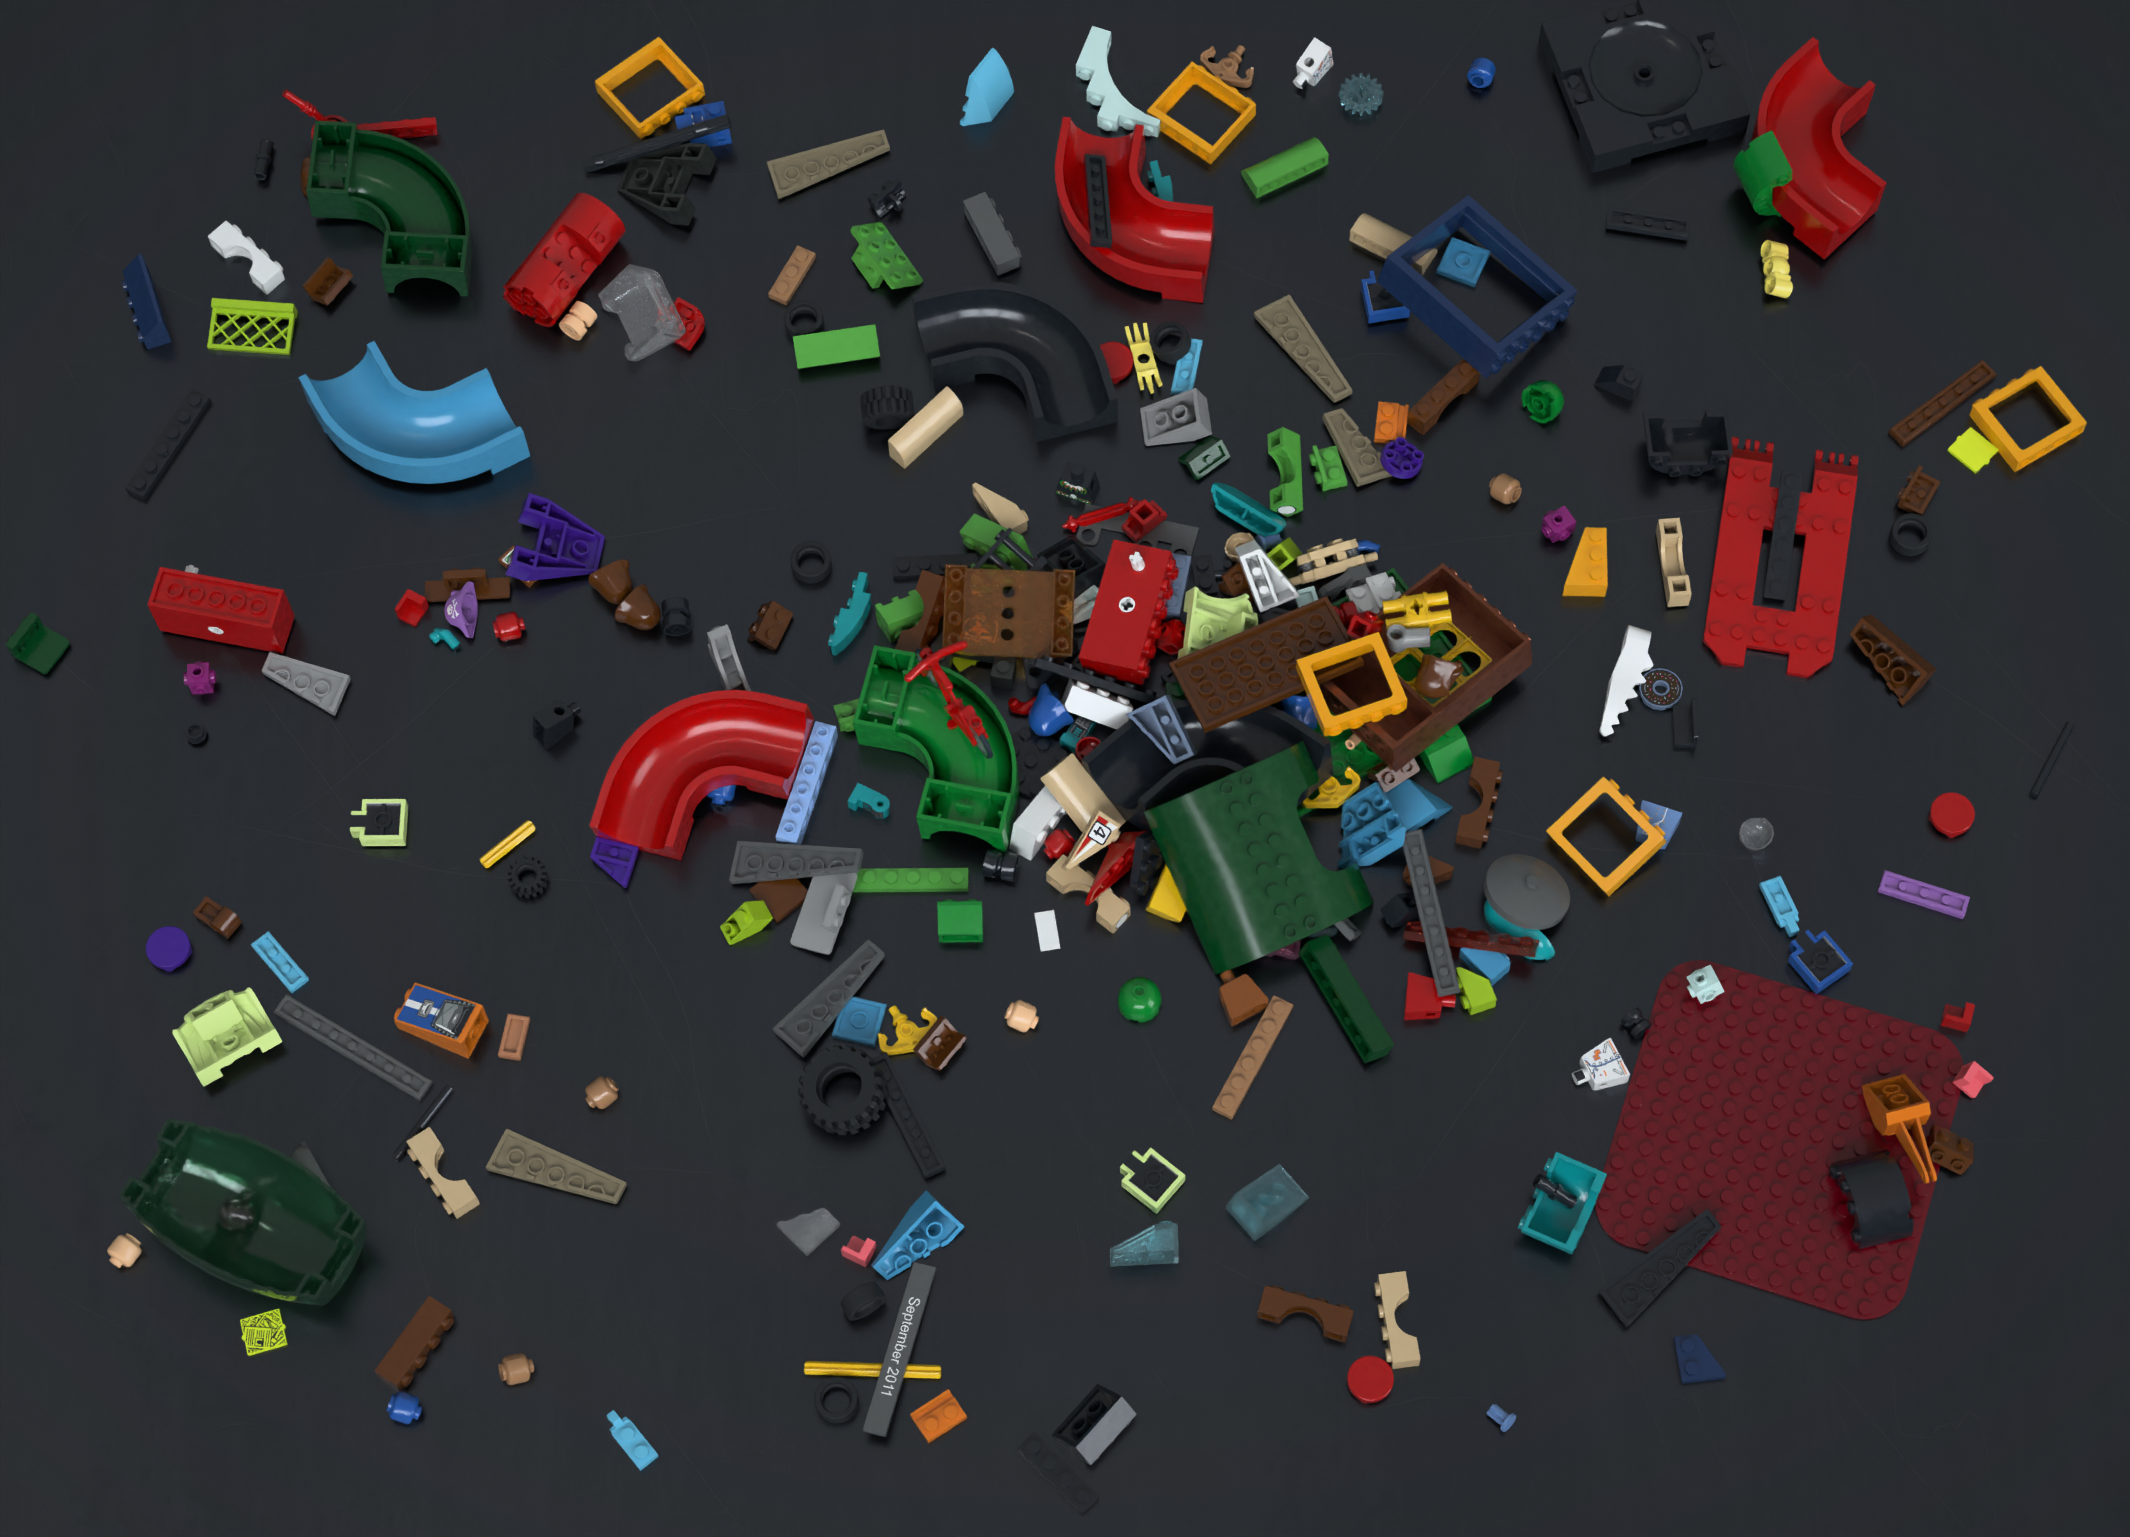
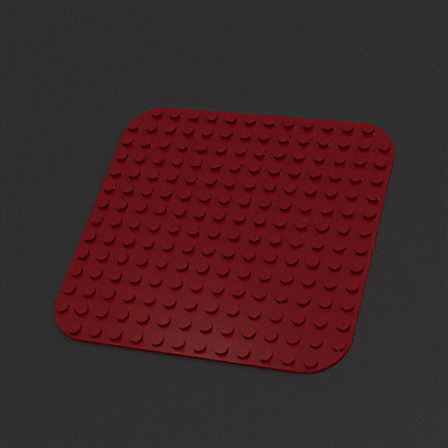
M1694 960L1676 966L1664 977L1658 989L1649 1019L1652 1027L1649 1030L1646 1029L1603 1172L1607 1173L1595 1203L1596 1215L1601 1227L1613 1240L1621 1245L1649 1253L1708 1209L1722 1227L1686 1266L1854 1319L1870 1320L1890 1313L1901 1302L1907 1290L1936 1181L1932 1182L1929 1177V1183L1924 1184L1919 1172L1895 1134L1882 1136L1876 1129L1864 1099L1862 1085L1905 1074L1930 1104L1931 1115L1926 1124L1921 1125L1928 1147L1930 1145V1129L1934 1124L1949 1131L1951 1129L1961 1089L1952 1083L1964 1065L1960 1052L1951 1040L1936 1030L1826 996L1816 995L1803 989L1718 963ZM1711 965L1725 992L1717 995L1711 1001L1700 1004L1697 996L1692 998L1686 987L1690 985L1687 976L1697 969ZM1907 1129V1131H1908V1133H1909V1135H1910V1137H1911V1139H1912V1141H1913V1143H1914V1145H1915V1147H1916V1149H1917V1151H1918V1153H1919V1150H1918V1147H1917V1145H1916L1915 1139H1914V1137H1913L1912 1131ZM1888 1150L1890 1152L1888 1157L1895 1158L1908 1190L1912 1207L1908 1218H1913V1234L1910 1237L1859 1249L1858 1244L1854 1243L1851 1237V1230L1855 1219L1848 1212L1847 1195L1842 1193L1840 1185L1837 1186L1836 1180H1832L1829 1166L1833 1162ZM1932 1161L1936 1176H1938L1940 1165Z

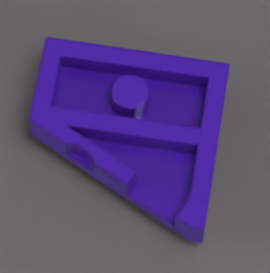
M596 836L590 858L622 887L627 888L639 848Z

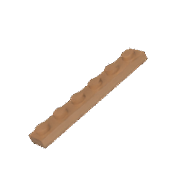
M1275 995L1272 997L1212 1107L1213 1111L1231 1120L1233 1119L1293 1009V1004Z

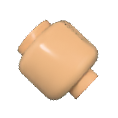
M1017 1000L1015 1003L1011 1002L1004 1016L1009 1027L1023 1033L1027 1032L1029 1028L1034 1029L1039 1019L1036 1016V1007L1022 1000Z
M128 1233L126 1235H118L107 1249L108 1254L111 1256L109 1261L118 1268L122 1265L131 1267L142 1253L141 1243Z

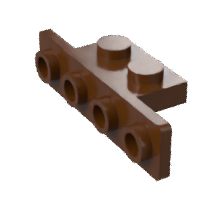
M479 567L469 570L453 568L449 571H443V580L425 582V597L427 602L447 601L451 597L452 590H461L466 582L470 581L474 583L477 600L510 598V578H488L486 569Z

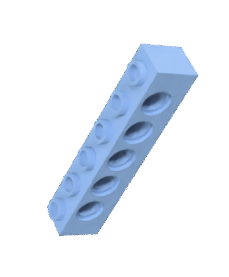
M815 721L775 836L777 843L801 845L838 738L836 726Z

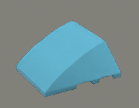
M994 48L988 52L969 76L965 94L969 98L963 106V111L966 114L960 120V125L962 126L991 122L1014 93L1009 68Z

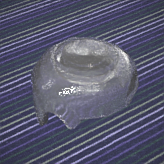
M1750 818L1741 825L1739 830L1740 842L1747 849L1753 851L1766 848L1772 842L1774 836L1773 826L1765 818Z

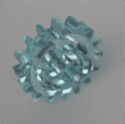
M1362 73L1357 78L1353 74L1351 80L1346 78L1345 83L1340 86V104L1345 105L1346 111L1352 109L1353 115L1356 111L1359 112L1360 116L1363 115L1364 111L1371 114V109L1376 111L1378 105L1382 104V84H1377V78L1371 80L1370 74L1366 78L1363 77Z

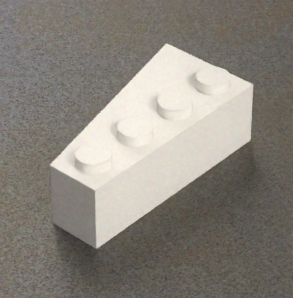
M1044 786L1013 825L1009 848L1030 861L1041 848L1046 837L1054 830L1061 818L1067 814L1046 786Z

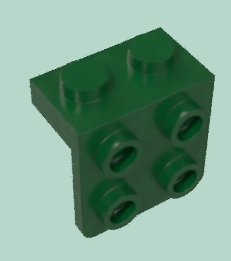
M30 612L27 617L23 618L20 627L9 636L6 643L11 656L42 674H47L70 645L67 638L44 626L38 615Z

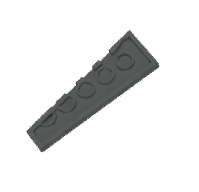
M737 841L729 881L731 884L859 873L864 852L859 848Z
M868 939L773 1028L774 1033L804 1058L885 957L884 952Z

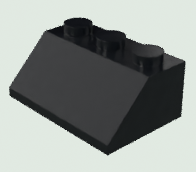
M1097 1384L1054 1431L1052 1436L1078 1459L1092 1465L1109 1444L1115 1441L1118 1434L1130 1424L1136 1412L1121 1395Z

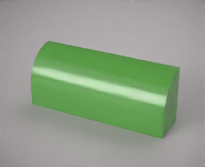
M1312 137L1242 170L1241 175L1255 197L1258 198L1328 165L1329 154L1320 140Z
M875 324L793 336L798 369L880 357Z

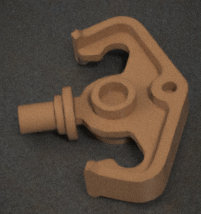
M1238 45L1235 51L1229 52L1228 57L1223 58L1218 64L1208 61L1210 57H1214L1216 54L1213 46L1201 54V66L1213 76H1218L1228 86L1248 88L1252 85L1254 67L1246 71L1247 77L1244 79L1236 74L1238 64L1242 61L1241 55L1245 51L1242 45Z

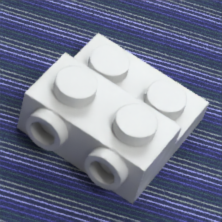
M1386 572L1365 578L1366 584L1346 590L1348 601L1353 600L1358 613L1372 611L1377 614L1383 609L1382 601L1394 600L1401 595L1400 591L1395 592V581L1392 576L1388 577Z

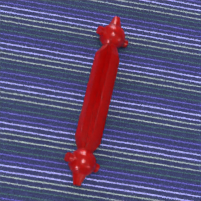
M1129 497L1127 503L1113 504L1081 514L1077 518L1069 515V519L1062 525V528L1076 532L1078 526L1085 527L1124 515L1141 501Z

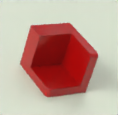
M407 589L395 607V612L398 619L416 627L428 610L429 605L426 597Z
M1966 1002L1964 1008L1946 1004L1940 1025L1967 1032L1971 1025L1975 1004Z

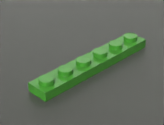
M968 868L860 869V872L856 873L858 878L853 892H968L969 870Z

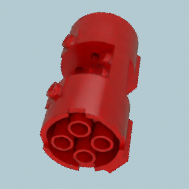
M585 193L575 194L534 249L503 286L506 289L503 298L515 311H519L524 316L527 314L532 318H536L534 322L539 325L552 327L578 294V290L595 268L603 262L624 235L625 226L611 208L597 198Z

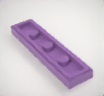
M1887 870L1883 872L1877 891L1961 919L1965 916L1970 899L1968 896Z

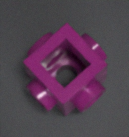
M1564 505L1556 511L1551 510L1544 515L1541 530L1544 536L1550 538L1553 543L1558 540L1563 541L1575 531L1576 520Z
M197 661L193 664H187V672H184V683L188 685L192 694L214 693L216 672L211 669L209 662Z

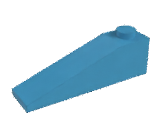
M926 1190L909 1208L871 1266L885 1279L889 1280L909 1268L914 1261L921 1257L929 1256L930 1252L939 1246L944 1247L949 1244L965 1226Z

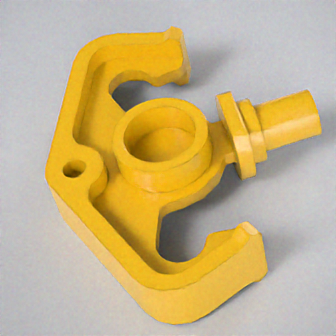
M1348 766L1345 771V777L1352 780L1350 785L1341 786L1337 779L1331 776L1318 788L1320 794L1312 800L1306 798L1301 803L1302 806L1308 809L1338 808L1359 789L1361 781L1359 775Z
M896 1005L889 1008V1012L893 1017V1026H897L896 1035L898 1041L893 1046H888L886 1044L888 1040L886 1035L878 1033L881 1053L887 1052L888 1056L914 1052L913 1048L938 1020L937 1017L926 1008H923L921 1012L922 1019H926L930 1023L927 1027L918 1028L914 1022L907 1020L906 1014L900 1013Z

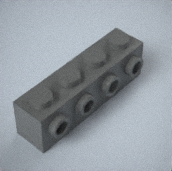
M986 192L963 200V211L998 276L1020 267L1019 258L1022 256L1018 246L1014 247L1012 243L1013 238L1010 231L1005 230L1001 214L997 215L993 199L988 198Z

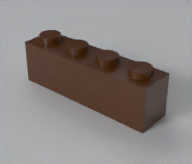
M428 1296L375 1369L377 1376L399 1391L403 1387H407L413 1379L415 1370L424 1365L428 1352L431 1349H435L439 1344L441 1334L452 1326L454 1322L452 1310L431 1296Z

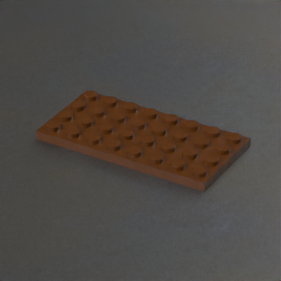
M1325 596L1169 662V667L1203 731L1206 733L1305 691L1296 670V660L1352 641V639L1346 634L1347 630L1328 597ZM1360 655L1313 671L1319 685L1363 666L1364 660Z

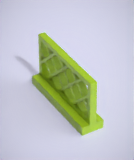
M212 298L211 307L213 309L207 344L208 349L290 355L294 323L298 314L294 304ZM217 314L226 315L230 319L221 327L216 323ZM241 316H246L250 321L240 328L235 321ZM261 318H267L270 323L261 330L256 322ZM282 319H288V327L281 331L276 324ZM233 323L238 331L228 337L223 330ZM254 325L259 332L249 339L244 331ZM274 326L279 334L269 340L264 333ZM221 332L227 338L221 344H213L214 337ZM242 334L247 341L241 346L235 345L232 341ZM262 335L268 342L262 347H256L252 342ZM283 337L286 340L285 349H279L273 343Z

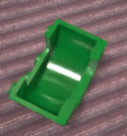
M1771 130L1749 143L1750 147L1745 152L1741 150L1734 160L1733 168L1754 211L1760 215L1781 216L1772 205V190L1774 187L1784 186L1789 181H1792V169Z

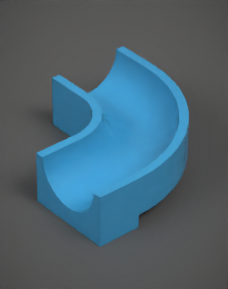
M375 341L367 344V352L361 362L352 370L337 378L316 381L310 379L306 374L298 377L306 399L324 432L351 460L378 475L409 483H446L469 478L487 470L495 474L530 457L524 432L520 426L516 427L510 418L487 368L446 388L435 391H419L405 386L394 376Z

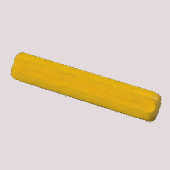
M529 820L524 822L480 858L481 864L485 868L492 866L535 831L534 824Z

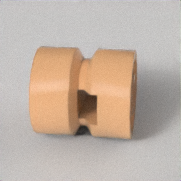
M576 301L569 310V314H566L559 323V327L572 339L581 340L588 331L586 327H591L597 319V314L587 304Z

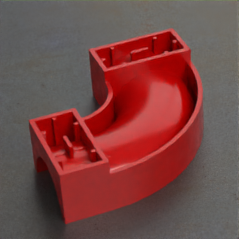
M1812 37L1776 71L1769 81L1759 106L1751 141L1771 130L1773 131L1792 169V181H1789L1784 186L1773 188L1772 205L1784 219L1795 227L1793 235L1825 259L1877 211L1887 182L1854 158L1847 151L1841 139V136L1867 113L1876 85L1869 80L1863 87L1854 88L1839 81L1823 63L1819 53V41Z
M1063 117L1055 159V182L1063 222L1079 250L1103 272L1128 285L1144 290L1161 292L1162 299L1203 303L1215 233L1213 206L1162 200L1152 195L1143 186L1141 177L1146 154L1144 125L1136 124L1135 130L1129 135L1118 138H1105L1086 133L1072 122L1071 117ZM1085 154L1105 156L1112 231L1111 248L1090 246L1083 161Z
M723 690L698 694L664 708L643 723L627 739L616 754L602 784L589 825L597 837L637 846L641 851L681 861L694 822L692 817L694 810L699 802L710 792L728 785H742L751 791L786 800L789 799L814 722L808 704L753 691Z

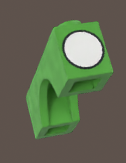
M1281 427L1267 434L1268 453L1273 457L1280 471L1279 486L1269 491L1270 510L1289 517L1303 510L1301 444L1299 434Z

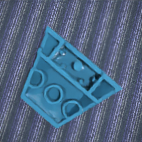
M1410 778L1388 792H1384L1405 825L1406 832L1417 830L1433 818L1436 820L1453 809L1451 805Z
M1377 782L1343 803L1341 828L1344 830L1343 840L1339 842V848L1342 849L1341 860H1338V868H1343L1354 862H1357L1358 866L1372 865L1404 845L1406 827Z

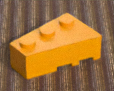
M1585 527L1567 576L1562 596L1605 597L1608 586L1607 529Z

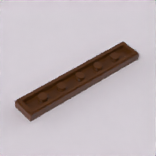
M1981 360L1890 428L1888 433L1904 447L1996 378L1997 373Z

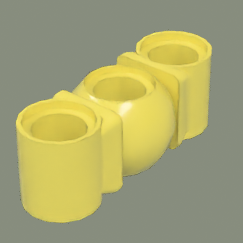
M1766 240L1761 246L1762 262L1765 263L1763 267V272L1766 276L1765 292L1770 295L1788 298L1793 289V284L1790 281L1791 276L1789 275L1790 266L1787 261L1789 259L1788 246L1783 243Z

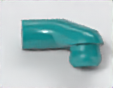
M435 628L429 634V638L434 643L441 639L452 649H455L460 644V641L448 629Z

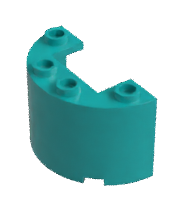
M1556 1152L1554 1158H1548L1544 1170L1547 1171L1546 1178L1553 1183L1561 1184L1563 1189L1577 1196V1202L1572 1209H1568L1557 1200L1549 1199L1547 1194L1536 1188L1533 1195L1536 1201L1533 1206L1529 1204L1525 1215L1519 1223L1518 1229H1521V1233L1572 1255L1590 1218L1607 1173Z

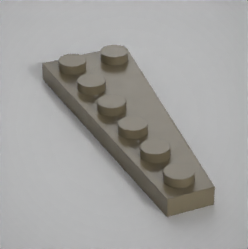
M883 129L767 161V167L777 197L780 199L890 150V146Z
M1290 294L1254 312L1255 319L1334 403L1352 394V388Z
M509 1129L505 1130L486 1165V1169L491 1172L613 1204H618L627 1186V1183L623 1180Z

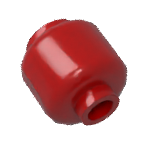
M514 611L499 614L496 616V621H493L496 638L500 637L503 642L519 639L522 636L521 630H525L523 617L518 618L517 613Z
M1057 828L1043 841L1046 846L1043 851L1051 860L1054 857L1058 860L1063 854L1066 857L1070 854L1076 841L1066 829L1061 830Z

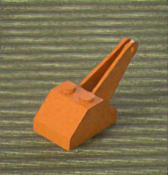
M1905 1074L1862 1085L1864 1099L1876 1129L1882 1136L1894 1134L1897 1136L1919 1172L1924 1184L1929 1183V1177L1932 1182L1937 1181L1936 1172L1921 1126L1926 1124L1931 1115L1929 1101ZM1907 1129L1912 1131V1134H1913V1137H1914V1139H1915L1916 1145H1917V1147H1918L1919 1153H1918V1151H1917V1149H1916V1147H1915V1145H1914V1143H1913V1141H1912V1139H1911V1137H1910V1135H1909Z

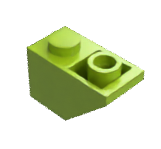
M1290 537L1267 553L1280 570H1283L1296 557L1303 554Z
M764 901L744 902L720 928L728 944L733 945L760 932L773 917Z
M1462 967L1455 969L1459 989L1462 994L1460 997L1464 1009H1468L1470 1015L1496 1006L1497 998L1489 979Z

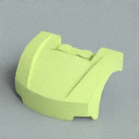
M1197 587L1188 590L1185 594L1183 610L1187 612L1183 648L1178 650L1177 659L1257 626L1258 616L1257 613H1253L1251 603L1248 600L1249 595L1245 593L1235 598L1221 599L1208 596Z
M250 987L238 993H234L232 990L225 991L206 1000L184 1016L185 1022L172 1032L203 1087L223 1076L220 1071L222 1067L232 1064L243 1055L250 1054L257 1047H260L264 1053L282 1042Z

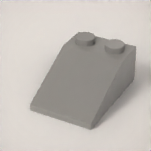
M1197 388L1140 408L1146 446L1195 441L1212 434L1207 398Z

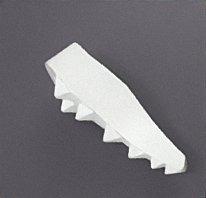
M1628 625L1626 628L1620 656L1608 682L1605 706L1599 729L1602 736L1614 733L1611 726L1619 724L1618 714L1629 710L1625 701L1638 696L1633 687L1646 682L1641 673L1653 667L1648 654L1651 639L1650 631Z

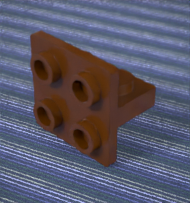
M1239 561L1221 576L1223 581L1217 586L1221 592L1233 598L1246 593L1249 595L1248 600L1251 603L1254 599Z

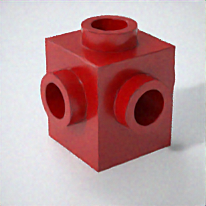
M1372 611L1354 614L1346 634L1352 636L1355 640L1377 632L1381 636V627L1384 621L1377 618L1378 615Z
M1172 619L1161 623L1162 632L1156 643V647L1169 655L1178 654V650L1183 648L1186 628L1182 621Z

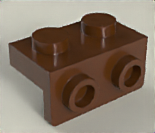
M327 257L303 284V288L312 300L328 305L334 300L341 289L347 285L353 274L348 269L336 266L333 260Z
M1921 465L1918 466L1916 471L1912 470L1907 478L1908 486H1903L1897 496L1900 499L1899 508L1920 516L1923 515L1941 482L1922 473L1923 466Z
M773 600L766 604L763 603L757 611L759 616L756 622L754 621L748 629L750 634L747 640L750 642L756 640L770 650H775L794 613Z
M940 1016L913 1050L928 1067L940 1071L948 1064L955 1052L962 1047L967 1037L957 1032L945 1017Z
M1936 1124L1930 1129V1145L1928 1146L1931 1161L1962 1175L1974 1161V1143L1950 1132L1946 1128Z

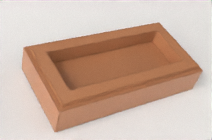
M514 1014L507 1015L498 1053L499 1058L521 1061L530 1017Z

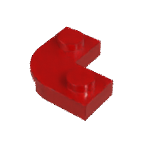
M678 297L667 313L670 318L681 323L671 340L690 351L703 332L705 320L703 314L696 306Z

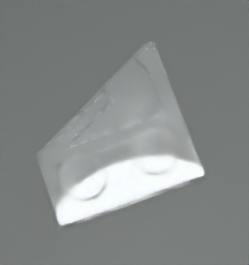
M825 1208L815 1210L810 1214L799 1215L792 1220L779 1221L777 1223V1227L806 1256L813 1252L840 1226V1223Z

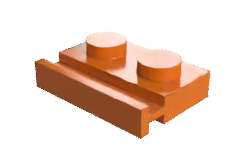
M1378 402L1374 442L1387 444L1398 437L1405 438L1408 404L1403 406L1399 405V403Z
M949 1389L910 1413V1417L928 1444L967 1419V1415Z

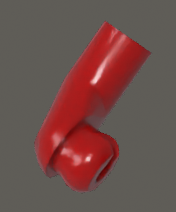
M1036 696L1027 702H1021L1016 697L1010 698L1008 701L1009 710L1012 713L1027 715Z

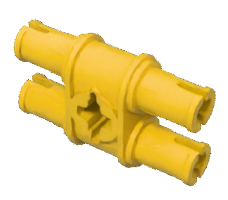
M1424 591L1421 594L1403 595L1398 599L1382 601L1384 614L1402 611L1406 613L1403 617L1385 619L1386 629L1395 624L1402 625L1404 628L1430 627L1431 629L1433 625L1452 623L1450 609L1434 612L1428 611L1430 607L1449 604L1447 591L1430 594Z

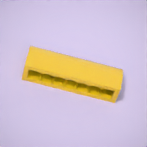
M1165 864L1145 910L1161 918L1181 922L1186 908Z

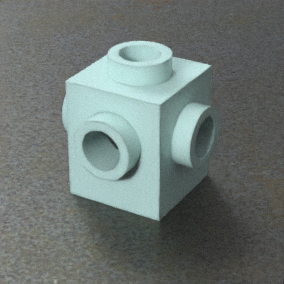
M1711 965L1697 969L1687 976L1690 985L1686 987L1692 998L1697 996L1700 1004L1711 1001L1717 995L1725 992Z

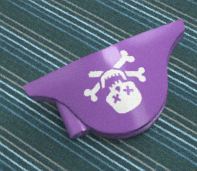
M470 581L466 582L461 590H452L451 597L447 600L444 609L447 621L451 625L460 628L468 638H473L478 617L474 583Z

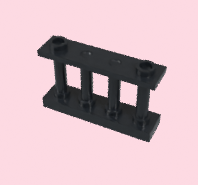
M1010 527L1006 532L1002 529L994 538L997 542L963 579L959 577L952 585L954 588L952 595L956 596L961 591L985 612L986 618L984 623L989 627L999 619L1048 563L1043 556L1038 560L1036 558L1033 559L1009 538L1012 534ZM1002 544L1028 565L1027 568L1029 570L1024 576L1014 571L995 554V551ZM988 559L1013 580L1015 586L1010 591L1004 590L980 569ZM974 575L999 596L1000 603L996 607L987 604L966 585Z

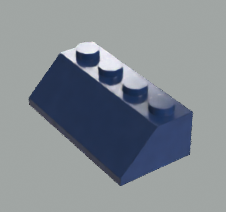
M139 254L122 271L125 279L121 280L124 291H128L130 295L126 297L130 309L134 308L135 311L131 315L135 326L139 325L140 328L137 331L140 343L144 342L147 349L170 343L171 339L150 271L143 255Z

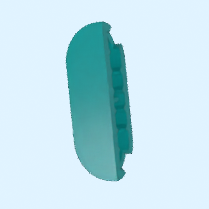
M1213 483L1211 493L1216 504L1215 507L1226 516L1263 537L1278 534L1285 528V520L1274 511L1232 486L1223 483Z
M1486 899L1484 904L1486 922L1524 957L1529 960H1548L1555 955L1552 944L1540 930L1525 929L1508 922L1495 912Z

